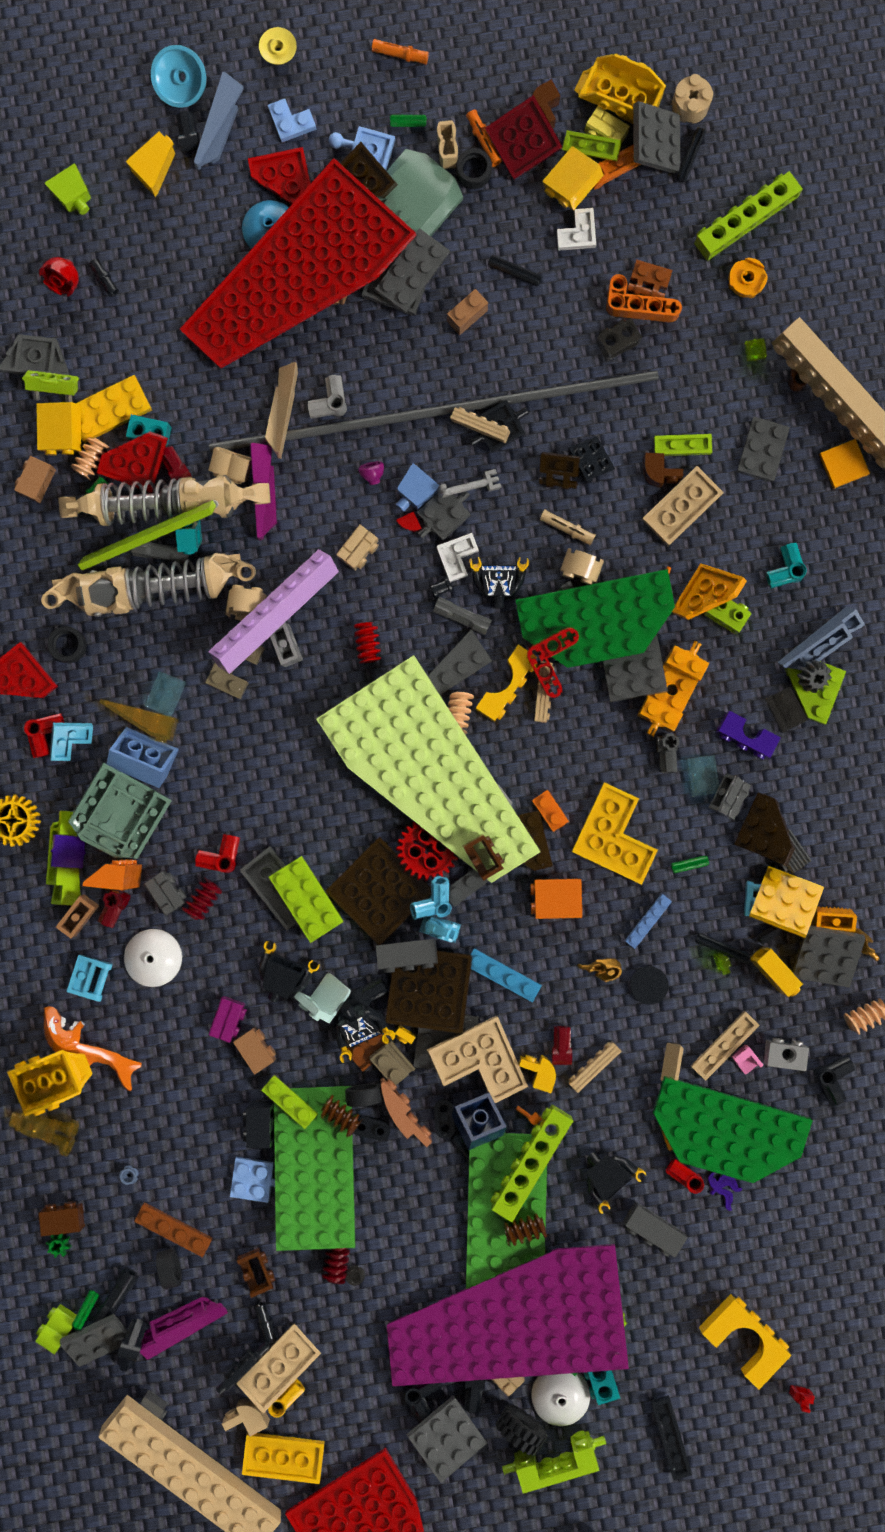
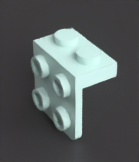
M327 973L311 997L302 992H297L294 998L300 1002L298 1006L307 1012L308 1010L310 1011L309 1016L316 1021L322 1019L330 1024L350 995L351 990L334 975Z

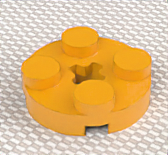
M745 258V260L736 262L728 276L729 288L738 296L754 298L763 290L767 283L768 277L764 270V265L754 258ZM750 274L752 281H745L743 276Z

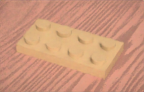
M696 466L642 518V521L669 546L724 492Z
M293 1324L236 1384L256 1407L264 1413L321 1352Z

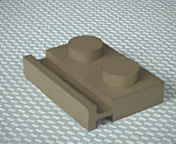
M391 1039L388 1044L381 1046L369 1056L371 1062L387 1080L390 1079L395 1085L407 1077L412 1070H415L414 1065Z

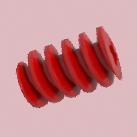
M373 622L354 625V628L358 629L355 632V636L360 637L355 640L356 644L360 645L356 650L362 652L357 655V658L362 660L359 662L360 664L372 663L382 659V657L376 656L377 653L381 652V649L375 648L380 642L374 641L375 638L379 637V634L373 633V631L378 629L377 626H372Z

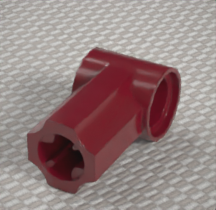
M166 447L162 462L169 471L168 474L171 480L176 479L178 481L179 478L185 477L193 478L186 465L182 463L174 447Z
M554 1026L552 1065H572V1048H570L571 1027Z

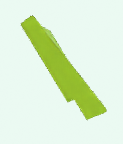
M60 811L59 821L53 822L50 827L46 885H54L51 904L73 905L80 896L79 868L51 867L52 852L50 850L52 849L53 835L77 836V833L68 822L73 814L70 811Z

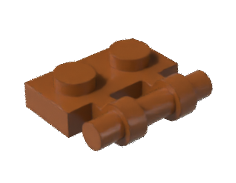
M636 259L630 280L637 282V285L629 283L627 291L634 292V295L664 298L665 293L658 291L659 289L667 290L673 270ZM645 284L652 286L653 290L642 287V285Z

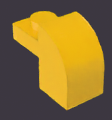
M530 1055L520 1056L519 1067L535 1072L532 1087L552 1093L556 1081V1072L551 1061L541 1055L539 1062L536 1061L537 1058Z

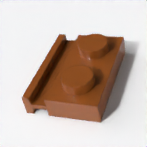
M383 1034L352 1048L347 1047V1050H350L352 1053V1060L360 1067L362 1072L373 1064L369 1056L385 1045L382 1041Z

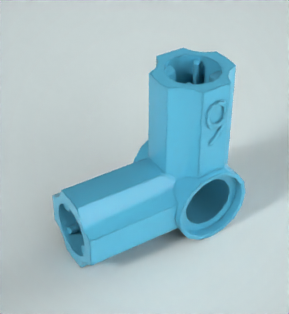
M434 877L431 881L430 898L410 904V911L414 920L433 915L446 917L450 914L452 907L449 903L448 878Z

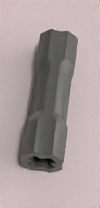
M147 542L131 549L132 556L176 561L184 565L187 559L191 561L192 554L178 552L177 546L173 547Z
M439 597L433 610L434 613L463 624L482 635H486L492 621L482 615L459 607L442 597Z

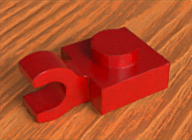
M791 1385L789 1393L793 1400L800 1404L802 1412L810 1413L809 1404H813L815 1398L812 1391L808 1388Z

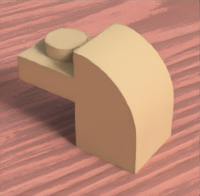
M243 1398L238 1400L236 1409H231L225 1414L222 1426L227 1431L243 1422L249 1436H252L266 1429L270 1419L266 1411L262 1413L249 1398Z

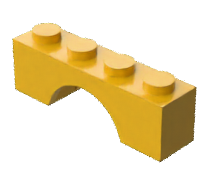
M518 644L507 661L512 671L511 684L499 693L486 692L475 709L493 722L496 719L501 720L506 712L504 707L507 703L511 705L517 696L514 692L518 687L522 688L527 681L525 676L528 671L533 672V668L527 659V650ZM534 654L530 656L531 658L537 659V656H535Z

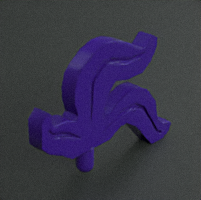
M711 1172L708 1175V1181L713 1188L710 1194L714 1195L715 1192L724 1195L725 1208L728 1211H732L733 1194L731 1191L723 1189V1187L730 1186L735 1192L742 1191V1188L738 1187L735 1178L720 1175L718 1180L713 1177L714 1172Z

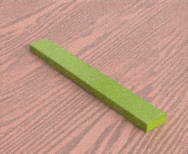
M213 500L106 546L84 556L78 566L81 570H85L212 515L216 505Z

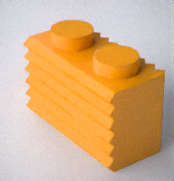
M818 906L811 923L812 926L855 932L857 915L850 908L840 909L838 907L836 909L835 907L828 908L826 906L824 908L822 906L820 908Z

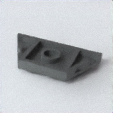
M19 334L13 346L6 352L7 356L0 365V372L25 375L30 370L70 375L59 342L55 338Z

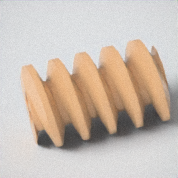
M96 438L86 439L90 445L83 444L82 447L85 451H79V455L82 458H75L78 465L71 464L75 472L90 480L87 476L88 474L95 475L92 468L98 469L95 462H100L99 455L105 453L103 449L110 450L108 445Z
M454 692L449 696V710L461 728H468L469 725L464 721H469L470 717L465 714H470L471 709L466 707L473 705L468 700L474 699V696L466 692Z
M878 998V1003L873 1000L871 1001V1006L865 1004L864 1009L858 1007L857 1012L851 1010L850 1016L845 1013V1022L850 1030L855 1031L858 1035H860V1028L867 1032V1025L873 1029L875 1028V1021L882 1025L881 1018L885 1020V1004L881 998Z

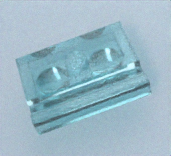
M159 671L145 707L172 717L186 682Z
M715 755L686 759L691 796L716 794L719 788Z

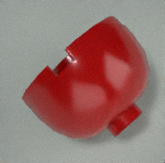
M53 257L47 260L39 269V276H43V283L51 291L58 295H62L63 292L67 296L72 295L79 281V274L70 260L62 257Z

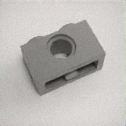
M285 622L270 638L280 664L288 667L303 661L291 626Z
M772 1038V1041L766 1040L763 1063L771 1067L806 1071L809 1048L803 1045L802 1041L792 1040L791 1043H785L784 1039ZM785 1049L790 1050V1055L787 1058L782 1056Z

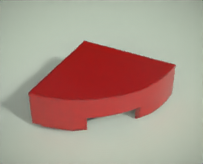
M414 511L397 519V523L406 530L416 532L422 529Z

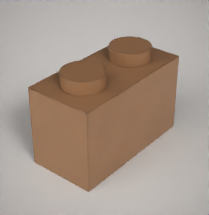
M475 289L447 313V322L461 335L488 311V302Z
M30 456L24 462L23 472L17 478L14 490L26 498L41 503L56 469L52 465Z
M85 894L79 896L56 928L70 939L74 938L99 905Z
M253 1027L233 1042L254 1075L276 1060L275 1050L271 1045L268 1046L264 1041L265 1035L260 1029L257 1030L256 1027Z

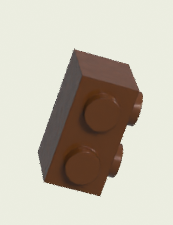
M76 1201L66 1202L62 1206L48 1204L39 1212L41 1236L80 1232L85 1227L83 1204H76Z

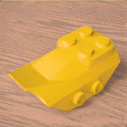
M610 54L597 57L594 65L583 71L574 91L578 93L579 98L594 103L601 109L613 111L620 119L634 124L633 104L640 101L659 107L666 85L644 63H637L624 55Z
M64 1050L42 1058L37 1055L28 1059L29 1063L26 1064L24 1060L15 1064L14 1069L7 1071L24 1115L34 1114V1117L46 1112L45 1109L52 1111L60 1107L59 1103L81 1094L83 1086L92 1076L91 1068L84 1054L70 1053Z

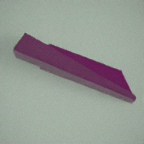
M251 443L253 484L269 483L271 503L255 504L257 538L261 541L269 530L273 529L277 524L274 466H271L273 449L269 445Z

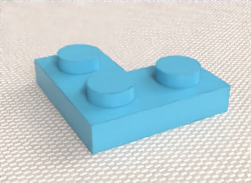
M53 723L50 760L70 761L72 744H91L92 723Z

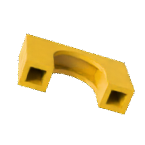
M730 1294L699 1326V1329L716 1348L732 1331L738 1328H749L758 1333L760 1340L758 1350L741 1370L744 1376L759 1390L792 1355L788 1351V1344L782 1338L778 1340L774 1336L775 1332L769 1325L763 1326L759 1322L761 1318L753 1310L749 1312L745 1308L747 1304L739 1296L735 1298Z

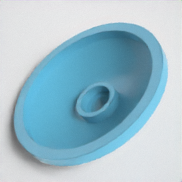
M171 45L163 48L155 56L151 66V81L155 92L162 101L170 106L183 108L193 105L201 98L206 86V71L201 59L193 50L182 45ZM181 73L185 74L184 80L180 77Z

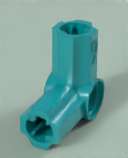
M790 543L780 548L785 567L766 572L770 589L789 583H798L806 575L807 568L803 564L797 543ZM792 570H800L801 576L793 575Z

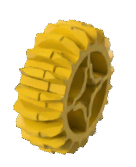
M7 795L5 800L0 799V841L3 840V845L10 844L11 847H15L17 843L18 846H22L23 841L29 843V837L34 838L36 836L32 832L33 830L39 831L35 824L41 823V820H36L40 813H34L37 806H31V800L25 802L26 798L24 796L19 798L18 795H13L11 798ZM11 806L8 815L1 817L5 809ZM19 806L26 812L27 818L21 816ZM17 818V820H22V822L12 823L7 821V819ZM1 823L7 826L8 832H10L9 835L3 830ZM23 824H27L25 830L17 836L20 827Z

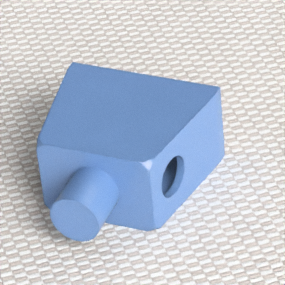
M413 463L397 488V493L402 498L395 505L402 512H405L410 505L418 510L437 494L440 485Z

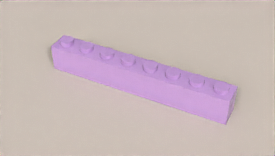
M318 549L279 587L271 592L266 599L257 605L252 612L243 618L239 624L230 630L225 637L216 643L208 652L217 666L230 674L339 572L331 556Z

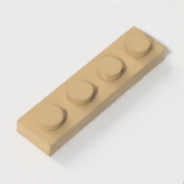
M743 1011L699 1056L691 1067L706 1081L760 1025L746 1011Z

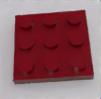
M534 95L485 127L514 180L563 148Z

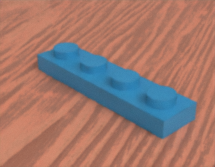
M473 949L470 954L473 956L472 970L533 1003L542 986L541 984L481 951Z

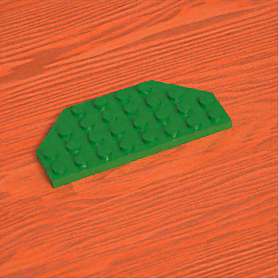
M668 569L516 600L522 637L531 644L535 645L568 627L574 628L578 632L579 639L577 643L552 656V658L567 668L644 653L675 608ZM568 631L565 638L561 639V636L557 638L561 641L562 646H564L565 643L563 641L566 639L572 641L575 634ZM551 640L547 644V648L550 651H554L558 647V643L555 640Z
M667 1076L663 1078L653 1110L655 1118L680 1163L750 1183H755L801 1158L813 1121L809 1117L685 1081L675 1080Z

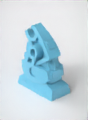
M429 916L423 918L419 932L444 941L456 943L461 924L436 916Z

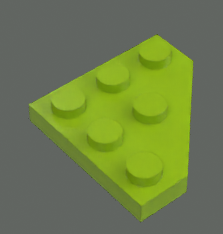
M826 663L827 667L831 670L829 675L832 677L827 680L829 686L824 685L823 691L818 690L816 693L804 690L798 683L800 678L797 674L801 673V670L784 668L791 680L798 701L800 700L804 709L803 712L806 718L826 725L846 671Z

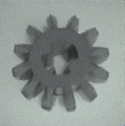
M812 660L811 663L806 662V667H800L802 672L797 674L800 678L798 683L804 690L816 693L818 690L823 691L824 685L829 686L827 680L832 677L829 675L831 670L827 667L826 663Z

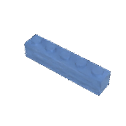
M660 894L624 941L635 949L672 901L665 895Z

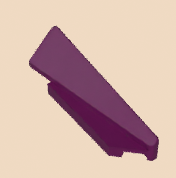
M201 1297L151 1321V1328L145 1331L142 1339L140 1353L146 1359H151L228 1313L227 1309L221 1303L218 1304L209 1298Z

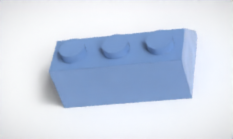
M126 727L109 749L107 764L131 777L160 788L169 774L178 749Z

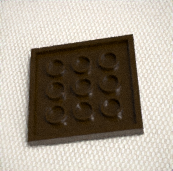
M381 837L325 891L378 945H381L411 915L410 904L426 900L431 895V887L422 878L417 880V874L410 877L411 870L404 872L406 865H399L403 859L397 858L398 854Z
M437 951L438 964H433L434 968L422 969V965L414 966V970L403 971V968H395V972H392L386 1022L388 1024L463 1034L473 956Z

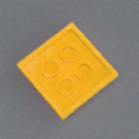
M768 866L749 916L806 938L824 887Z

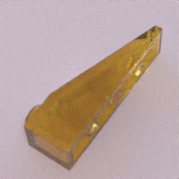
M100 699L102 705L147 734L156 737L155 741L167 743V740L173 741L178 723L177 718Z

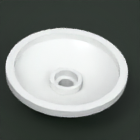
M148 929L136 934L129 941L124 953V963L128 974L137 983L148 987H158L170 982L177 975L182 964V951L177 940L168 932L160 929ZM149 955L154 959L152 963L147 960Z
M571 1373L541 1375L534 1381L531 1397L533 1407L541 1419L551 1425L567 1426L577 1422L586 1413L590 1402V1391L581 1373H577L576 1376ZM559 1399H565L564 1403H559L558 1401Z

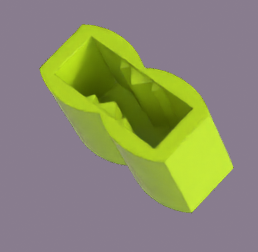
M62 1304L57 1309L53 1307L47 1315L49 1319L47 1324H42L36 1332L38 1337L35 1342L55 1355L60 1348V1339L67 1336L72 1330V1323L76 1314Z

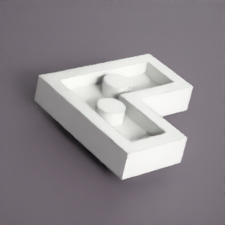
M593 208L575 209V228L557 229L558 251L596 248Z
M472 533L436 546L450 583L468 576L461 558L479 552Z

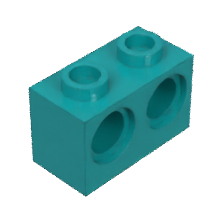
M131 414L126 433L129 441L141 436L135 435L137 429L142 428L143 433L141 435L149 431L154 433L161 432L162 436L168 438L166 447L168 446L172 429L168 422Z
M612 1370L601 1371L600 1373L584 1372L586 1380L590 1379L592 1384L589 1387L592 1399L596 1398L598 1405L621 1399ZM603 1386L608 1387L607 1391L605 1392L599 1391V1389Z

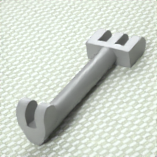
M496 469L484 472V479L450 488H447L446 484H442L438 487L437 493L439 498H445L487 486L488 492L502 487L500 483L493 485V483L499 481L498 476L491 478V476L497 474Z

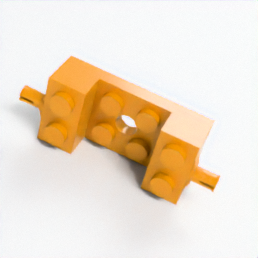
M694 641L690 650H683L675 645L663 664L667 687L674 685L677 688V693L669 695L666 692L647 696L637 716L652 723L647 734H651L653 737L658 727L670 733L675 731L683 716L682 712L709 665V662L696 655L702 645L697 641Z

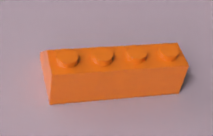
M131 859L112 860V864H105L83 882V886L115 890L140 887L142 864H137V860Z

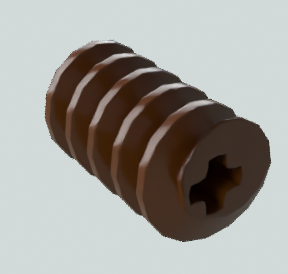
M331 1095L320 1110L322 1111L321 1118L323 1119L328 1116L327 1123L334 1120L333 1127L336 1128L341 1125L340 1132L342 1133L347 1130L346 1137H350L363 1119L358 1121V1113L352 1117L353 1109L346 1112L347 1105L344 1104L339 1107L340 1100L332 1102L334 1095Z
M537 1213L534 1214V1220L527 1215L526 1222H524L522 1217L519 1218V1224L515 1220L511 1222V1226L506 1221L504 1222L508 1245L511 1241L516 1246L517 1239H519L521 1244H524L525 1237L531 1242L532 1235L539 1240L540 1233H542L544 1238L547 1237L543 1218H540Z

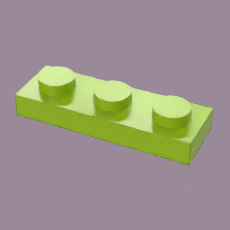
M567 130L562 150L567 152L573 146L586 156L617 161L622 141Z
M712 434L654 436V453H664V456L711 455Z
M276 1075L261 1090L304 1129L318 1115L311 1106Z

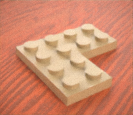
M494 1016L463 1031V1034L459 1033L427 1049L443 1086L478 1070L487 1092L490 1093L495 1103L528 1087L498 1016Z

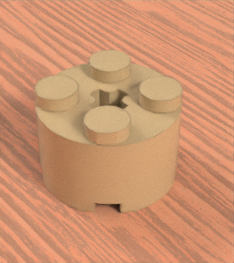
M698 74L686 77L678 83L672 99V112L680 114L681 122L698 123L706 116L713 98V90L710 84Z
M568 548L560 571L563 572V577L571 580L577 577L581 579V583L592 585V583H596L604 560L600 559V562H597L596 556L575 550V553H571V549Z
M233 585L228 593L226 615L228 617L231 614L235 615L236 620L242 621L257 605L267 598L263 593V589L258 587L244 589L243 586Z

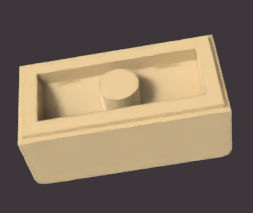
M667 1043L661 1081H663L664 1076L678 1080L684 1049L681 1045Z

